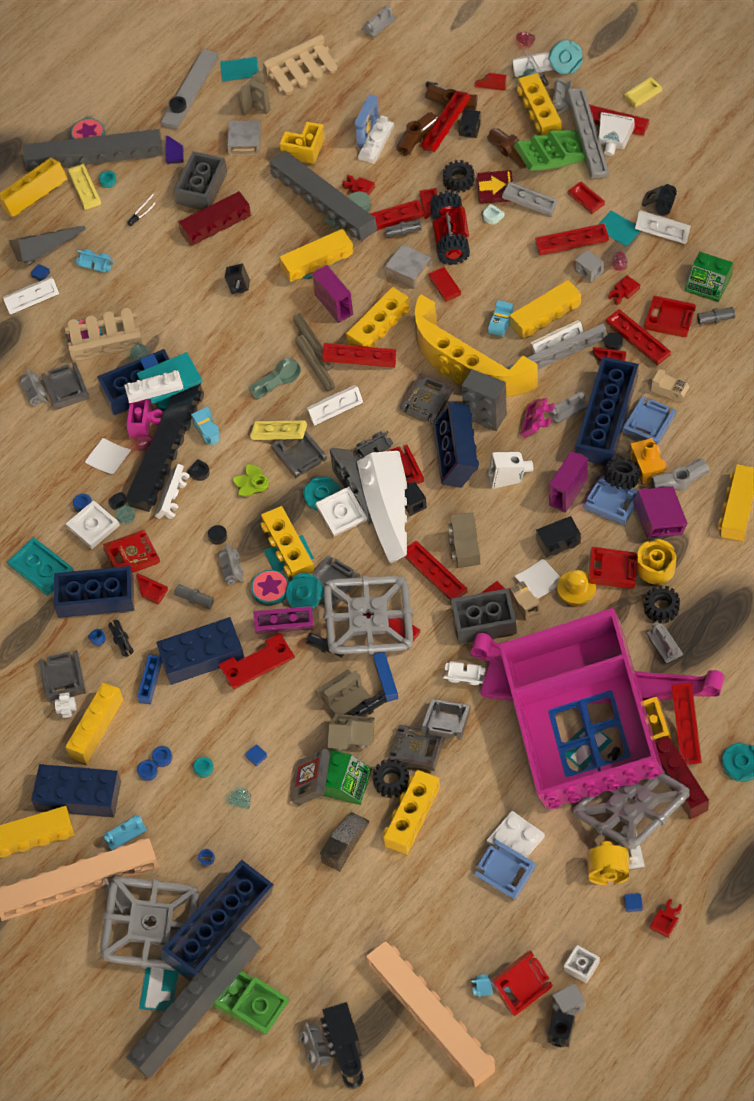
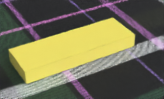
M82 164L68 169L84 209L100 205V198L85 165Z
M305 420L255 421L250 437L252 440L303 439L307 423Z

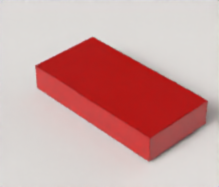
M582 181L568 190V195L591 214L605 205V201Z
M445 267L428 273L429 279L445 302L461 295V290Z

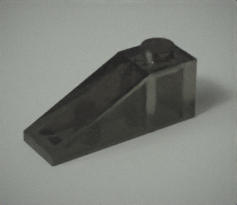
M351 812L331 834L321 850L322 864L340 872L368 826L369 820Z

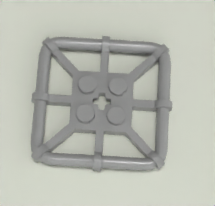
M366 575L363 578L327 580L324 583L323 592L325 606L323 619L326 621L329 651L332 654L369 653V655H374L375 652L410 650L413 646L411 618L413 610L410 607L407 579L403 576L368 577ZM395 584L383 596L369 597L368 585ZM363 585L364 597L350 598L337 587ZM401 589L403 609L387 611V602ZM331 593L348 605V613H333ZM366 613L373 614L370 617V619H367L366 616H363ZM404 618L405 638L389 627L388 619ZM349 621V630L335 642L334 622ZM372 634H386L397 643L373 645ZM353 635H367L368 645L343 646Z
M664 772L659 774L657 778L649 779L643 786L638 783L635 785L627 784L619 790L604 791L611 795V797L602 804L587 806L595 797L588 796L582 798L574 806L573 814L581 821L595 828L600 835H606L622 846L632 850L642 844L660 825L663 826L667 822L666 819L690 796L687 787L667 776ZM661 781L677 791L655 794L651 790ZM673 801L661 813L652 811L658 803ZM605 812L612 815L605 823H601L589 816ZM645 816L653 820L636 837V825ZM620 820L629 825L628 839L612 830Z
M115 877L112 879L108 891L106 911L102 917L104 924L100 944V957L112 963L141 966V969L150 967L176 971L163 960L148 959L150 944L165 946L169 942L170 929L179 930L185 924L172 922V913L189 899H191L189 918L194 914L199 906L198 889L183 884L159 882V879H154L153 881L129 877ZM125 886L152 889L151 901L136 900ZM117 890L131 904L130 916L114 914ZM157 890L185 893L171 904L156 902ZM153 919V923H156V925L148 927L144 922ZM112 923L129 924L127 935L109 947ZM129 942L145 943L143 958L113 953Z

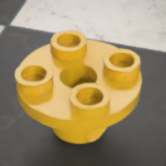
M572 570L560 577L557 584V592L565 603L577 608L593 599L596 594V584L588 583L589 574L587 572Z

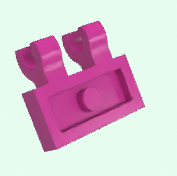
M538 398L527 404L520 435L527 438L537 433L540 427H549L551 418L543 419V412H552L555 403L547 404V398L542 400Z

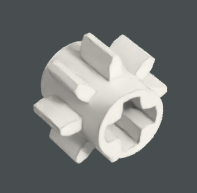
M69 692L61 693L59 699H55L56 713H61L63 718L72 717V712L77 711L75 697H70Z

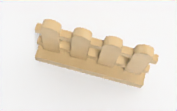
M321 34L263 62V72L271 80L275 79L279 85V92L283 91L285 95H292L293 86L296 84L300 88H306L309 78L312 77L315 81H320L323 78L322 72L325 70L330 74H335L338 61L337 59L333 60L328 53L330 49L328 46L325 47V38ZM317 57L323 64L320 67H318V65L314 61V59ZM304 65L308 73L304 74L299 66ZM289 71L293 80L289 81L284 73Z
M124 308L121 310V316L114 317L112 312H106L103 315L104 320L97 321L96 317L92 315L86 318V324L79 325L77 320H70L65 331L71 337V342L68 345L72 362L143 347L139 327L135 328L134 319H137L136 313H132L129 308ZM123 322L124 331L117 332L116 323ZM105 326L107 334L100 336L98 327ZM88 330L89 338L82 340L80 331Z

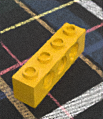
M538 73L518 78L516 90L518 96H522V103L524 108L528 109L530 120L534 121L536 133H539L540 136H547L549 131H562L559 115Z
M392 287L346 333L348 345L374 347L376 342L383 338L392 326L394 327L403 315L409 312V297Z
M280 506L261 514V528L264 533H268V541L271 547L276 548L277 551L275 553L279 562L283 561L285 565L283 569L287 577L291 576L293 579L295 575L300 573L312 574L314 572L313 562L283 507Z
M419 770L416 771L414 776L409 778L408 789L406 793H402L399 800L400 806L398 810L395 809L391 816L392 822L389 827L384 829L382 835L385 847L408 855L440 789V779ZM416 793L423 794L421 796H415ZM408 810H414V811H415V812H413V813H406V811H408ZM399 827H406L403 831L398 830Z

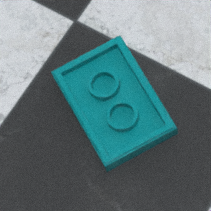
M187 352L137 373L138 379L142 381L143 379L163 375L164 373H172L174 370L179 372L183 389L149 398L152 404L203 383Z
M34 537L7 561L9 567L46 596L54 591V573L74 571L72 566Z

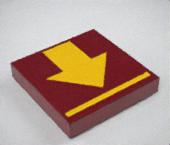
M512 170L477 173L479 204L511 202L502 198L508 182L513 183Z

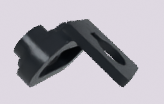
M670 184L657 187L646 192L642 205L645 207L655 202L657 212L665 216L672 209L677 190ZM652 194H655V196L648 200Z

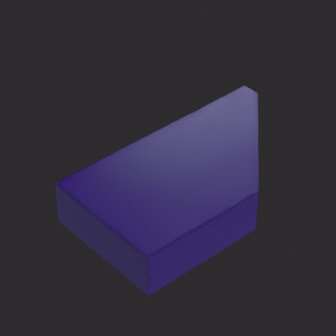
M166 136V163H184L183 145L170 136Z

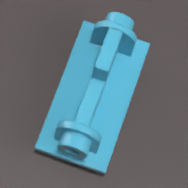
M88 249L83 251L77 250L80 257H77L76 264L80 267L91 269L92 264L95 263L94 270L106 273L111 270V265L109 264L115 263L107 254L100 253V255H97Z
M134 815L109 832L107 831L102 837L110 849L115 850V848L146 832L147 829L142 823L141 817Z
M488 974L476 975V980H471L472 983L476 982V987H473L474 995L480 997L493 994V985L490 980L494 977L488 978ZM509 987L503 988L505 992H511Z

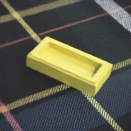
M650 77L626 92L624 98L636 108L661 92L662 86Z

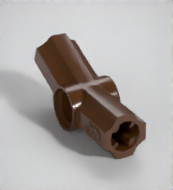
M430 84L425 93V98L441 104L445 108L456 90H445ZM469 94L471 98L464 109L476 110L478 97L477 95Z
M428 112L419 120L410 121L407 124L406 132L396 146L397 151L401 155H410L416 144L422 141L423 135L431 130L437 120L435 114Z
M492 128L487 136L488 141L497 146L505 157L509 156L521 169H525L527 166L514 147L516 141L520 140L513 134L509 136L498 128Z

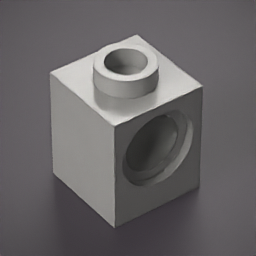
M589 250L576 258L575 271L590 283L603 273L604 261Z
M575 983L552 995L553 1003L551 1007L553 1011L575 1015L585 1009L586 1001Z

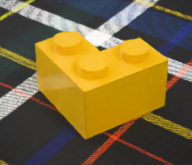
M306 122L302 134L285 131L280 142L281 153L286 151L300 162L315 164L325 140L323 125Z
M657 696L643 701L654 740L657 741L666 736L672 739L661 702Z

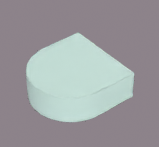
M492 204L483 211V220L488 224H496L504 217V212Z

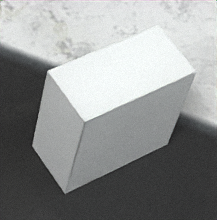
M577 945L564 965V972L587 984L600 963V957Z

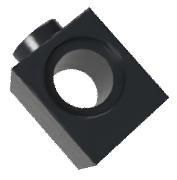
M464 109L459 124L460 136L477 138L481 126V111Z
M244 264L226 267L224 278L231 294L249 291L250 278Z
M416 482L407 484V489H405L407 505L405 509L412 516L426 509L427 502L425 495Z
M557 1011L553 1012L548 1032V1043L558 1048L569 1047L575 1025L574 1015ZM559 1028H563L566 1030V1032L564 1034H558L556 1030Z

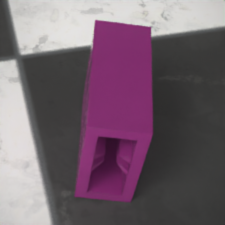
M328 265L317 269L312 273L315 296L338 323L353 315L351 292Z
M570 451L549 484L550 506L565 513L568 511L588 479V458L580 453Z
M662 486L652 489L643 488L637 491L633 503L647 538L683 534L688 523L673 486Z

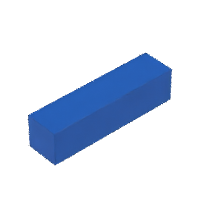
M385 652L374 654L373 659L384 696H386L387 702L397 700L398 692Z
M148 655L137 696L139 703L150 705L152 703L162 664L161 656Z

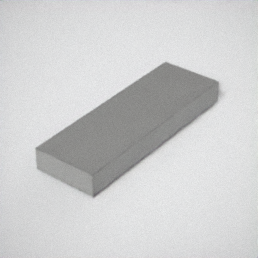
M510 181L502 196L506 200L550 217L558 203L556 199Z

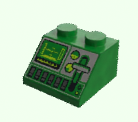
M699 251L692 265L685 291L719 302L732 277L733 262Z
M332 750L329 758L325 791L322 796L361 805L372 768L352 754Z

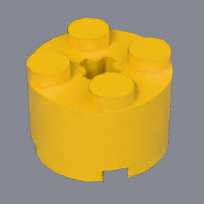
M655 539L653 542L647 541L638 550L637 574L647 583L657 586L664 585L675 574L676 553L673 546L667 541Z
M604 841L600 843V846L588 849L587 866L589 880L599 885H608V881H614V884L627 881L630 873L628 847L612 845V842Z

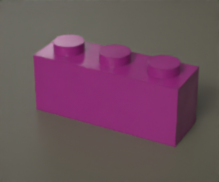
M312 606L253 611L255 634L314 629Z

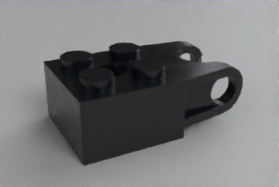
M344 1002L322 1009L324 1017L320 1018L331 1058L336 1057L344 1084L348 1088L354 1089L360 1087L364 1081L360 1061L362 1053L348 1003ZM360 1076L356 1083H350L347 1080V1077Z

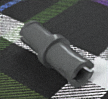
M418 219L407 223L400 222L398 225L385 227L387 238L402 234L405 236L407 235L406 233L421 231L422 228Z
M733 307L720 310L715 308L710 312L697 313L699 325L710 322L719 323L721 320L735 318Z
M181 584L177 585L174 592L175 596L189 600L191 604L196 603L208 609H211L214 603V597L202 594L198 589L192 590L184 587Z

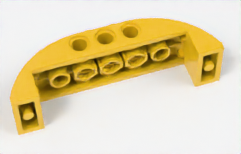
M422 294L418 296L415 307L417 343L424 358L442 375L448 376L458 385H462L471 370H476L506 382V397L528 393L538 387V364L522 356L508 370L436 326L435 302Z

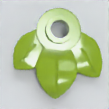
M247 464L245 475L233 477L234 484L240 488L238 494L241 496H251L256 492H263L269 487L268 478L262 474V470L252 464Z

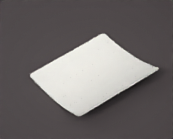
M102 438L85 463L101 471L114 474L131 449L121 447Z
M544 559L515 575L518 581H523L529 591L537 598L557 588L560 576Z

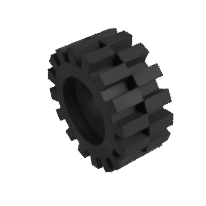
M454 160V164L451 161L449 165H445V169L443 168L444 186H446L447 190L451 189L453 192L457 190V193H460V190L463 193L466 192V189L470 190L475 182L473 166L469 165L467 161L464 164V160H460V163H458V160ZM457 174L465 176L461 179L453 178V176Z
M619 457L615 458V460L612 458L607 462L604 480H606L607 484L610 483L612 487L615 485L617 489L619 487H622V490H626V487L628 489L634 488L638 483L640 467L635 462L631 463L630 459L626 461L625 458L621 460Z
M659 585L658 589L653 587L652 591L649 590L647 595H645V614H647L649 619L652 617L654 622L656 619L659 620V623H662V620L668 623L669 618L671 621L674 620L680 608L679 594L675 593L673 588L669 590V586H665V589H662V585ZM658 600H665L670 605L668 608L660 609L654 603Z
M389 758L387 763L382 760L381 765H376V769L373 770L374 787L378 793L381 792L383 797L388 794V798H392L394 794L396 798L399 797L398 793L402 795L404 789H408L409 771L402 761L398 763V759H394V762H391V758ZM388 773H396L399 776V780L396 783L388 784L384 781V776Z

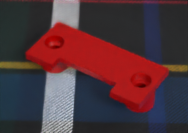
M281 633L265 640L267 646L239 661L232 657L219 664L226 677L227 684L233 690L295 658Z

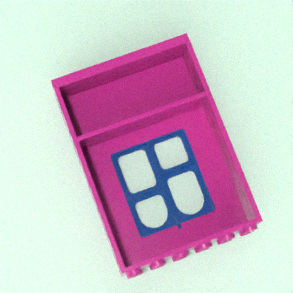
M614 608L499 644L535 787L546 809H557L562 804L576 803L588 796L596 797L601 792L615 791L627 784L635 785L640 780L646 778L654 779L659 774L664 773L622 624ZM604 698H610L614 717L592 724L587 705ZM578 708L585 736L564 743L561 741L555 716L557 713ZM617 726L624 750L617 760L607 761L599 754L595 733ZM588 745L592 759L590 765L583 771L572 770L567 763L565 753L568 750Z

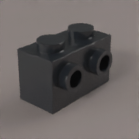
M569 516L536 529V540L545 557L555 556L561 551L575 548L581 544V533L573 518Z

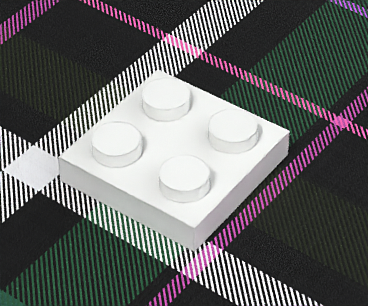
M350 487L317 502L315 505L333 537L367 521V517Z
M94 500L66 523L67 528L91 549L120 526L119 522Z
M511 811L487 839V844L498 850L499 846L493 843V840L497 839L527 858L545 837V833Z

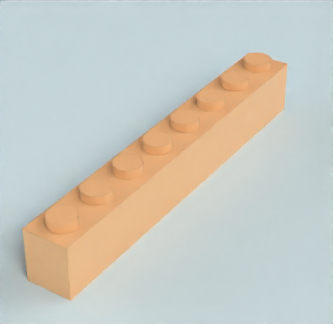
M139 839L133 844L119 846L109 852L98 853L95 857L89 859H80L74 864L60 866L51 872H42L36 877L21 879L9 886H1V920L4 921L106 886L105 878H107L108 882H111L115 876L130 878L159 868L150 839Z
M385 941L366 956L368 966L474 1087H477L495 1072L494 1058L488 1052L484 1053L482 1051L479 1041L474 1036L471 1038L467 1034L468 1030L465 1025L453 1018L454 1014L448 1006L444 1007L439 1002L440 998L435 991L432 990L430 992L426 987L427 983L420 975H415L411 964L407 960L403 961L400 958V953L394 945L390 946Z

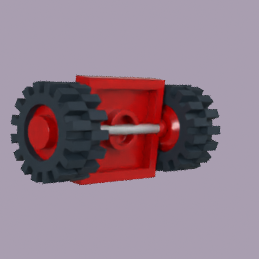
M445 191L443 194L439 192V195L435 194L434 198L432 197L430 201L431 214L436 219L432 222L438 258L443 264L448 263L452 265V263H455V265H458V262L463 263V260L466 261L470 256L467 239L469 237L465 208L462 206V200L458 193L454 194L453 191L450 193Z

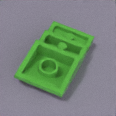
M577 130L549 131L547 136H533L530 141H516L514 145L529 171L553 169L586 160Z
M241 971L212 1006L241 1023L267 1035L290 999L258 978H252Z

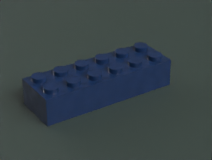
M602 357L575 445V453L584 455L588 458V462L607 465L610 459L615 458L637 383L639 364Z
M241 859L163 947L161 959L188 981H191L238 926L241 929L272 894L274 884Z

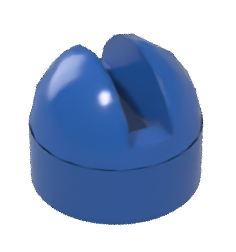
M96 629L89 634V639L93 645L101 646L102 643H105L106 636L103 630Z
M203 849L198 855V860L203 866H210L215 861V855L210 849ZM202 857L212 858V860H202Z

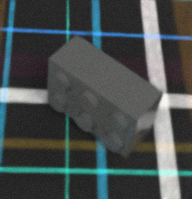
M193 151L174 189L177 204L198 209H204L212 205L227 174L225 158Z
M472 369L462 384L463 404L469 405L472 422L478 423L487 429L497 431L507 415L506 382Z
M509 588L451 599L459 644L474 641L477 633L487 634L491 638L517 633Z

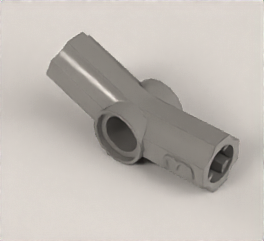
M699 458L685 467H677L674 472L652 475L653 488L673 486L678 491H684L688 489L690 483L709 473V467L704 459Z

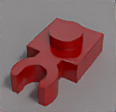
M352 175L346 176L348 182H342V187L344 189H351V193L364 192L370 195L375 188V182L362 177L355 180Z
M626 275L615 285V290L609 293L608 299L611 300L613 297H617L615 304L619 305L623 297L629 299L640 290V284Z
M672 899L666 902V911L659 909L650 925L651 930L667 938L670 937L678 923L679 918L676 915H679L682 910V904H679L676 909L670 907Z

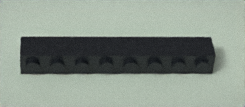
M201 383L172 395L126 495L129 507L150 512L152 506L156 504L157 494L159 490L163 489L164 479L170 473L172 461H175L177 458V450L184 442L185 432L190 429L191 414L197 412V406L203 400L204 391H202Z

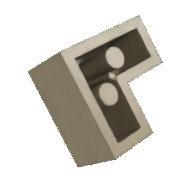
M474 513L451 515V523L448 524V536L450 545H454V550H451L453 561H457L458 568L481 565Z
M335 714L329 723L328 747L333 748L335 751H345V749L349 748L350 744H355L359 748L371 746L374 740L375 718Z

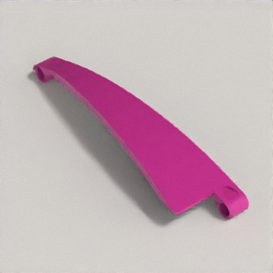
M477 633L470 654L473 657L490 662L481 687V696L489 699L513 701L499 644L489 635ZM709 670L706 675L699 677L635 671L643 701L656 696L659 700L673 699L671 685L692 682L694 696L717 697L721 693L725 677L722 672L717 670ZM604 698L595 702H591L589 704L612 703L610 698Z

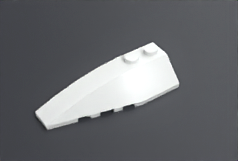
M399 451L375 452L358 460L357 466L374 527L389 562L393 563L407 555V532H405V523H407V515H405V506L407 505L405 489H407V481Z

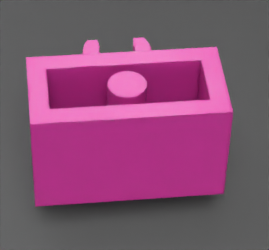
M149 398L130 403L127 419V430L130 438L148 439L150 423L159 425L161 418L156 417L163 416L162 410L152 411Z

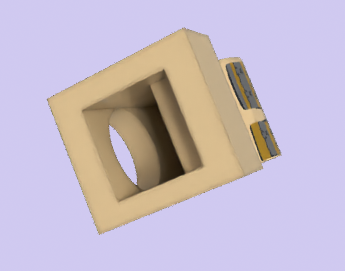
M660 368L652 380V392L676 401H682L689 390L688 383L666 375V371Z
M523 581L509 587L510 596L525 620L541 613L540 601L537 597H534Z

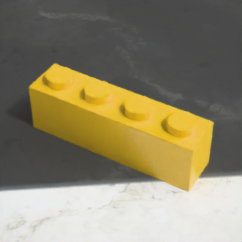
M51 157L0 192V204L4 212L11 217L19 215L22 210L33 205L35 201L46 196L52 189L60 186L68 178L60 162Z
M340 229L280 256V267L290 282L299 280L310 272L314 273L321 267L330 266L341 259H346L353 255V243L345 231Z
M567 280L510 314V326L522 340L532 336L536 331L547 327L556 319L562 318L569 311L577 309L581 305V293Z
M737 464L735 471H731L729 482H732V486L727 487L726 498H728V503L724 502L722 513L725 515L724 518H720L718 529L721 530L722 538L744 542L754 499V467Z
M102 682L66 745L69 758L87 765L123 702L122 693L119 688Z
M67 806L0 825V858L9 857L17 852H27L31 848L47 846L51 842L63 841L71 836H75Z

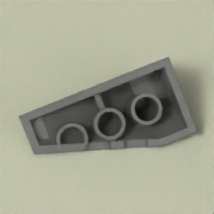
M77 226L57 230V232L42 233L39 236L30 235L11 239L9 243L17 260L24 261V264L35 262V258H40L86 230L85 226Z
M331 448L330 456L333 472L344 488L350 487L367 517V523H372L357 466V461L360 458L358 455L355 456L351 450Z

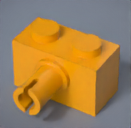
M652 438L630 444V455L633 462L637 463L636 465L640 467L639 477L642 484L652 482V475L663 474L664 470H667L665 460L659 456V446L655 444Z

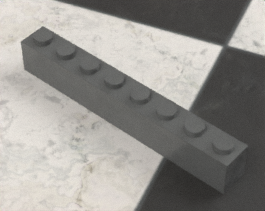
M160 129L26 144L23 145V156L26 171L29 172L51 157L60 162L63 168L82 164L88 165L163 156Z
M282 152L269 162L270 172L274 178L281 180L286 187L289 186L297 195H301L307 203H311L319 212L322 211L330 220L334 219L339 227L347 230L352 237H356L362 242L377 230L375 217L288 152Z
M237 926L126 1056L127 1060L147 1078L150 1079L261 949L252 936Z

